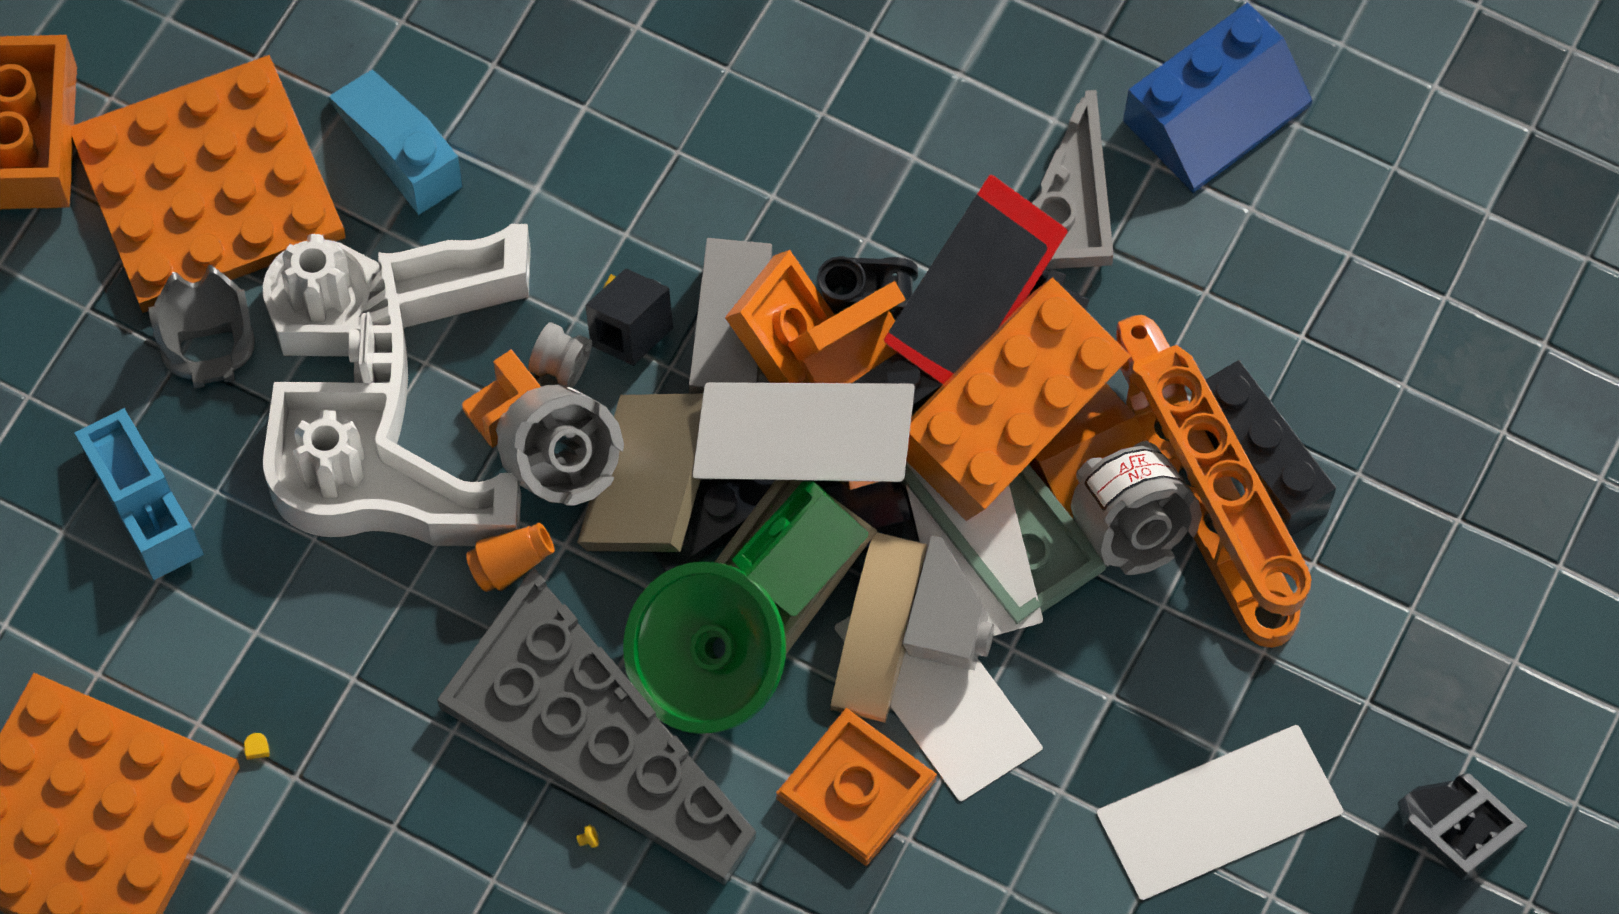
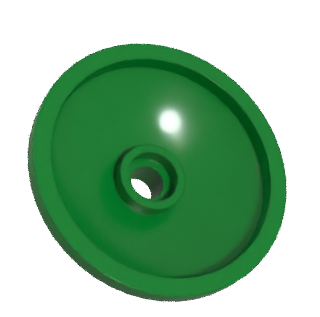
M694 562L672 568L661 574L644 589L628 617L624 633L623 654L629 681L656 712V717L673 728L704 734L722 732L738 727L754 717L767 704L781 679L786 657V639L780 613L767 591L752 579H747L745 573L735 567L715 562ZM717 638H721L725 643V652L720 658L713 651V644Z

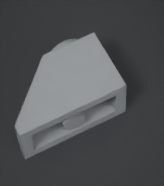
M931 535L903 645L909 656L975 671L978 656L987 657L994 634V624L987 622L988 615L983 603L941 537Z

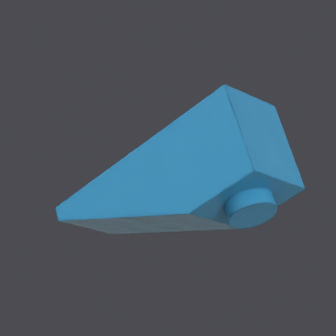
M373 69L328 96L331 105L418 215L463 187L457 154L430 120Z

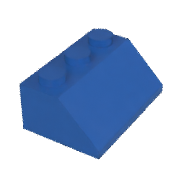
M1247 2L1128 89L1123 121L1183 184L1194 193L1310 107L1312 98L1284 38Z

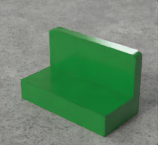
M804 480L732 560L745 573L747 579L750 578L761 585L775 603L791 616H796L867 539L868 531L843 510L815 481Z

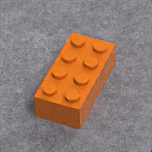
M1052 277L1035 290L911 417L906 461L967 521L984 511L1131 356Z

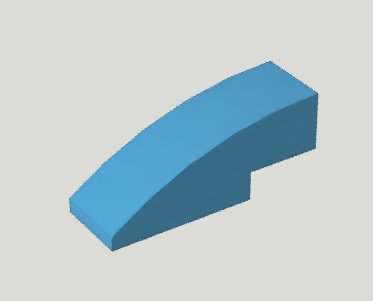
M125 408L75 432V436L153 580L204 555L190 522L171 492L164 474Z

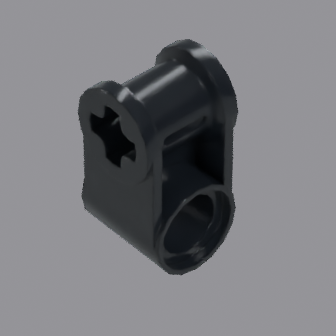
M832 257L826 260L819 268L816 288L834 315L895 281L906 299L890 309L895 310L893 312L890 311L896 321L913 294V282L918 278V266L911 260L899 257L883 259ZM839 285L846 287L851 292L845 295H838L831 292L828 288Z

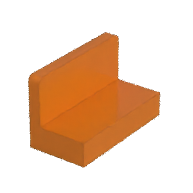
M895 281L788 343L810 383H853L897 353V351L884 342L885 336L895 322L889 310L906 300Z

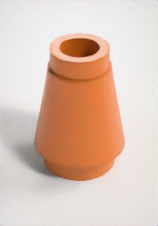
M537 523L531 527L528 526L478 540L476 548L468 551L466 558L469 569L482 590L488 592L496 588L499 591H503L543 561L545 557L553 554L555 550L548 531L541 523Z

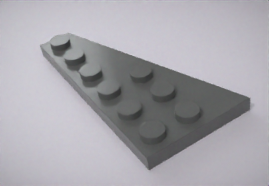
M533 567L437 699L438 707L725 885L756 840V831L716 783L707 778L689 756L685 746L676 736L671 735L656 717V712L602 647H598L578 624V619L565 604L562 605L547 587L544 578Z

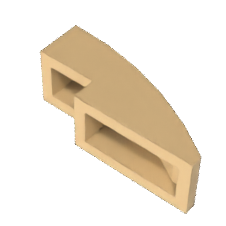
M877 532L871 539L846 633L831 701V710L843 712L848 708L859 717L886 723L906 652L903 641L928 544Z

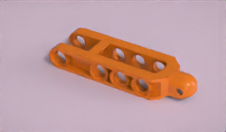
M1134 315L1117 323L1116 341L1131 356L1120 368L1129 384L1126 405L1136 415L1147 441L1158 447L1178 473L1184 467L1189 482L1194 486L1188 487L1199 501L1202 517L1198 531L1193 538L1244 633L1252 642L1259 646L1270 648L1282 646L1292 638L1297 629L1300 609L1307 600L1311 588L1312 578L1309 568L1192 355L1178 345L1170 347L1157 324L1144 315ZM1184 386L1188 387L1193 394L1194 399L1191 403L1188 401ZM1157 422L1162 426V432L1169 441L1163 440L1156 434L1154 426ZM1205 430L1213 433L1218 439L1219 446L1216 450ZM1230 477L1237 479L1243 485L1245 494L1242 497ZM1208 513L1217 533L1210 531L1205 525L1204 518ZM1283 573L1290 575L1295 580L1297 585L1295 593L1291 590ZM1261 606L1271 613L1286 616V623L1280 628H1266L1257 621L1255 611Z

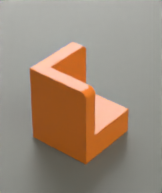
M512 349L493 361L496 380L462 403L463 412L492 448L498 444L496 428L500 416L507 412L510 405L524 393L541 387Z

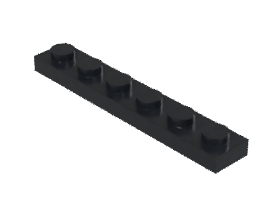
M898 352L853 382L913 384L915 389L912 414L918 411L943 385ZM709 480L697 490L681 551L651 553L665 572L680 565L699 561L736 534L775 480Z

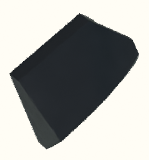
M1470 774L1459 775L1454 781L1418 786L1398 801L1404 828L1461 880L1477 878L1527 827L1523 821Z

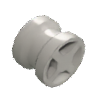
M551 322L548 323L541 331L532 350L528 365L529 372L538 376L552 375L556 377L559 385L573 388L580 379L588 362L592 340L581 335L572 338L565 335L561 326Z

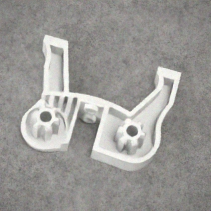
M510 224L493 235L476 240H446L398 253L379 252L378 262L339 242L324 240L323 235L310 234L307 236V241L295 245L289 244L286 250L274 259L264 278L263 298L283 355L349 356L350 362H354L355 383L274 382L263 455V470L273 504L288 523L304 532L324 537H343L368 531H384L410 536L432 546H476L478 540L520 529L521 492L518 479L512 473H500L496 477L482 482L463 481L397 445L403 423L408 387V358L404 328L529 297L530 240L528 224Z

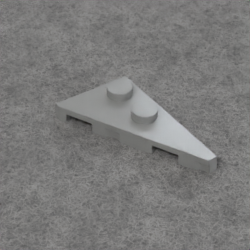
M1096 90L1086 91L1085 97H1082L1080 103L1076 105L1070 118L1067 132L1059 149L1055 151L1041 182L1037 198L1032 202V204L1068 230L1067 235L1045 269L1112 266L1114 254Z

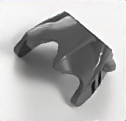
M208 265L205 275L196 283L189 282L178 273L172 272L155 305L148 307L152 330L159 346L163 364L173 374L181 378L192 379L194 389L205 387V383L224 380L225 383L234 382V371L242 367L250 359L254 351L255 338L253 328L250 326V315L245 291L240 289L218 269L212 267V265ZM226 332L233 333L234 345L230 355L198 362H188L182 355L181 343L185 340Z

